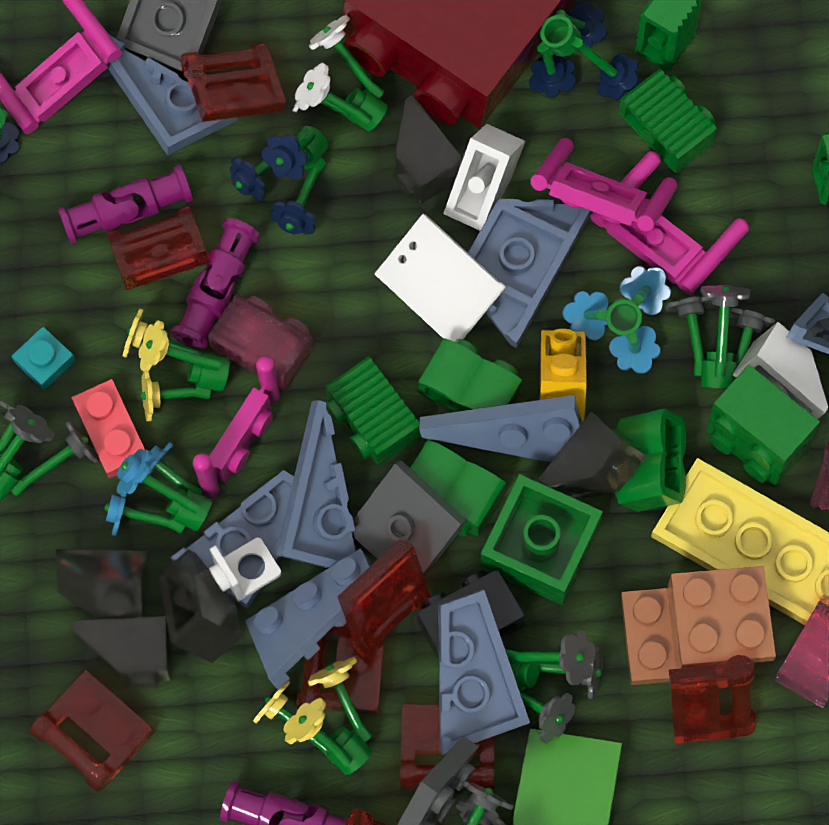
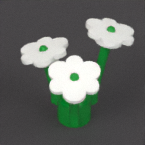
M346 14L337 21L331 22L324 30L316 34L310 40L311 44L309 47L313 50L322 45L325 49L334 46L366 89L362 91L359 88H355L346 100L341 99L329 92L330 77L327 75L329 68L326 64L321 63L306 73L304 82L296 90L295 100L297 101L292 111L297 112L298 108L304 111L309 106L315 107L321 103L345 116L354 124L356 123L366 132H370L382 120L388 105L380 99L384 90L371 80L341 41L346 34L343 29L350 20Z

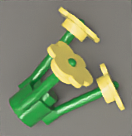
M139 308L132 327L127 330L129 336L124 347L123 357H128L132 346L140 348V369L143 371L141 398L143 399L146 421H152L153 408H160V399L197 397L209 400L211 390L219 392L224 390L229 373V358L201 352L170 341L167 337V332L163 330L164 323L162 321H156L154 325L150 324L149 326L147 323L141 322L144 310ZM165 355L189 362L187 381L194 382L195 387L160 389L158 381L151 382L149 370L152 365H156Z
M355 657L335 662L327 666V668L312 674L308 680L309 686L322 683L324 688L334 687L353 726L352 730L349 731L346 726H342L329 737L321 730L325 718L323 710L326 706L322 698L315 699L310 704L304 703L299 707L296 715L283 706L288 701V698L282 693L290 684L289 680L273 697L267 696L265 698L266 705L253 720L254 723H257L263 715L272 720L278 714L286 721L283 730L286 733L285 741L288 744H292L297 740L299 742L309 740L345 776L358 770L366 763L373 752L366 744V741L371 738L372 734L362 723L343 684V681L349 677L347 671L357 662Z

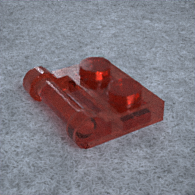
M265 43L251 44L249 49L206 55H199L197 52L182 54V72L184 77L188 78L202 122L283 111L286 99L270 52ZM252 66L253 68L210 75L205 74L207 71Z
M190 207L177 210L178 215L122 234L120 230L107 234L126 291L210 263Z
M399 540L337 596L352 635L349 638V644L364 659L370 658L378 650V643L414 609L421 610L424 601L431 597L412 544Z
M352 617L344 626H333L317 642L320 649L309 660L305 658L302 691L297 692L296 697L297 708L304 703L310 704L315 699L322 698L326 703L324 710L345 711L334 687L333 693L320 692V683L309 686L308 683L312 674L322 670L325 636L327 634H338L336 662L344 661L351 657H355L357 660L352 665V668L347 671L349 677L343 681L356 711L359 713H379L386 620Z
M736 655L728 659L726 664L689 666L669 670L672 728L675 744L744 737L755 731L756 714L751 709L750 682L754 679L755 674L752 659L745 655ZM731 687L732 710L728 715H720L719 688Z
M87 670L76 679L48 711L35 720L29 730L39 741L45 739L88 778L86 783L96 792L104 789L155 733L152 727ZM68 717L109 753L110 756L105 762L100 764L59 728L58 725Z
M402 704L400 788H414L415 783L420 784L436 766L415 765V754H440L439 705ZM493 736L474 743L479 746L475 755H480V766H474L476 769L468 781L480 784L483 788L494 789Z

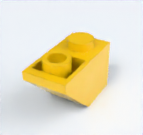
M570 329L541 330L539 400L575 395L584 426L587 383L585 332L572 331Z

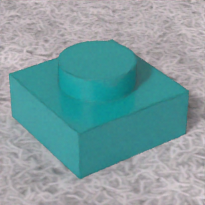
M44 327L37 331L11 356L14 363L43 390L47 389L76 361L74 355Z

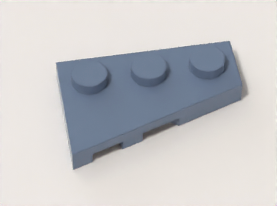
M284 470L241 502V506L219 524L217 522L203 532L204 535L188 548L185 549L183 547L171 557L172 562L222 592L209 571V568L215 565L209 550L213 546H216L222 557H225L258 537L262 539L278 565L282 557L276 556L294 476ZM248 555L240 561L238 566L239 573L246 579H256L263 574L265 562L257 555ZM230 588L222 593L244 607L249 608L261 588L239 602Z
M361 548L245 620L267 676L277 690L290 679L286 674L290 668L302 657L309 660L320 649L317 642L333 626H344L382 588L368 557Z
M479 590L439 604L440 754L443 755L448 753L463 736L476 743L529 724L530 721L485 590Z

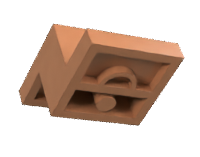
M764 566L671 574L667 588L621 592L631 685L720 678L723 676L727 665L774 661L776 657Z

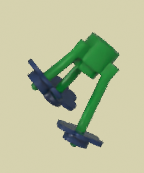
M303 126L294 136L291 134H286L282 138L278 135L270 136L267 141L268 146L262 151L264 161L256 167H253L246 160L241 161L237 157L231 160L232 166L229 170L233 185L241 194L252 195L257 201H262L265 198L263 191L265 184L258 176L270 167L273 168V173L277 177L283 178L287 175L292 180L300 179L304 175L305 169H309L296 202L289 201L286 204L278 201L275 202L270 218L278 223L281 229L291 234H300L301 232L313 234L315 232L316 226L314 223L316 217L312 213L306 212L304 205L318 174L326 166V162L321 156L328 150V142L318 129L312 126Z

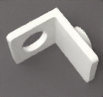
M257 537L225 557H222L216 546L209 549L215 565L209 568L210 573L221 591L224 592L230 588L238 602L279 578L282 574L281 569L261 538ZM248 555H257L265 562L263 574L256 579H246L239 573V563Z

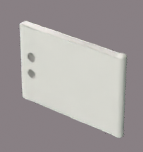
M426 214L421 215L375 272V275L443 339L446 338L454 342L456 339H464L506 288L502 282H499Z

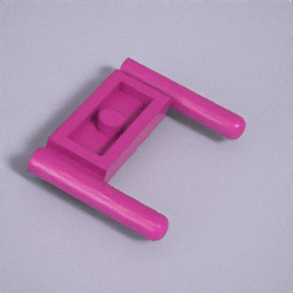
M83 0L62 1L85 31L82 33L77 32L17 84L15 91L0 72V100L25 134L34 132L41 121H47L108 68L107 64L109 62L116 61L122 55L120 48Z
M562 138L557 142L531 178V185L535 190L542 191L549 188L551 189L549 195L561 199L563 203L570 207L585 208L602 215L604 219L612 223H624L631 226L635 221L639 229L645 232L653 229L678 187L677 182L673 178H664L649 200L646 199L647 193L568 162L564 164L574 148L573 142L568 138Z
M654 151L647 152L620 183L638 189L660 165L661 158L659 154ZM595 212L590 215L595 224L607 229L606 232L649 266L663 269L666 279L672 284L676 283L689 296L696 291L749 231L748 223L744 219L738 218L705 252L702 250L703 247L662 215L653 229L648 232L639 229L635 221L629 226L624 223L609 222L602 215Z
M262 356L256 361L261 389H252L210 456L200 453L193 459V466L203 495L207 498H215L219 494V480L226 483L232 472L238 474L243 469L250 455V451L247 450L256 435L262 437L266 433L273 420L271 404L276 403L280 399V390L274 362L268 356Z

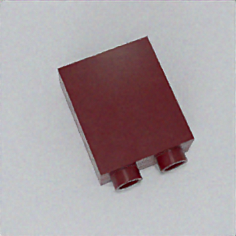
M344 0L343 16L347 14L350 18L343 29L346 33L344 38L347 39L344 45L364 71L369 74L383 77L391 69L415 85L417 88L413 92V96L416 102L436 120L453 125L462 117L480 130L539 53L537 47L543 42L540 37V30L544 22L551 16L556 15L558 10H564L566 13L570 12L578 0Z

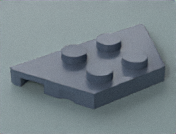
M520 199L497 200L468 254L506 286L485 313L511 346L515 348L519 346L592 211L585 208L570 207L566 204H554V200L536 199L532 202H523Z

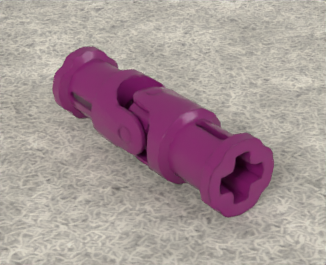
M181 165L174 166L173 172L150 180L143 177L117 187L111 193L101 192L92 195V200L69 209H66L64 206L57 209L69 242L72 245L77 243L78 237L101 229L105 232L114 230L121 223H131L159 214V209L182 200L186 203L192 202L193 197ZM132 193H137L142 197V203L139 208L137 203L134 202Z
M226 218L222 224L224 232L216 249L209 251L206 257V268L199 273L186 299L188 304L187 310L180 324L173 326L170 335L192 349L201 351L207 349L209 344L206 339L215 319L222 317L234 291V280L243 274L245 269L243 261L251 245L257 243L260 238V233L254 227L238 219ZM235 241L237 242V245L234 251L231 252L230 249L233 245V242Z
M233 780L227 789L220 813V821L228 823L232 819L249 825L367 824V820L350 821L330 815L327 808L315 805L309 806L302 801L277 793L269 792L268 795L243 789L240 787L239 782ZM284 810L283 819L280 821L278 811Z

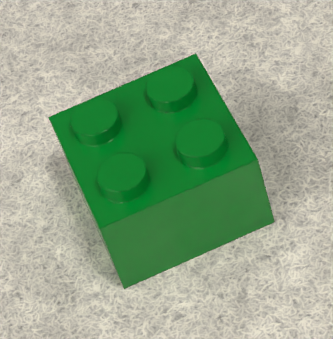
M748 364L714 402L706 433L710 435V442L719 451L726 455L732 453L744 463L745 471L753 479L760 483L766 481L775 488L809 450L820 421Z
M519 474L481 552L480 569L489 573L498 569L503 579L563 606L600 528L603 511Z

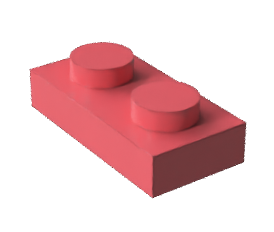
M112 379L71 397L108 478L117 475L120 465L127 456L133 455L138 449L145 450Z

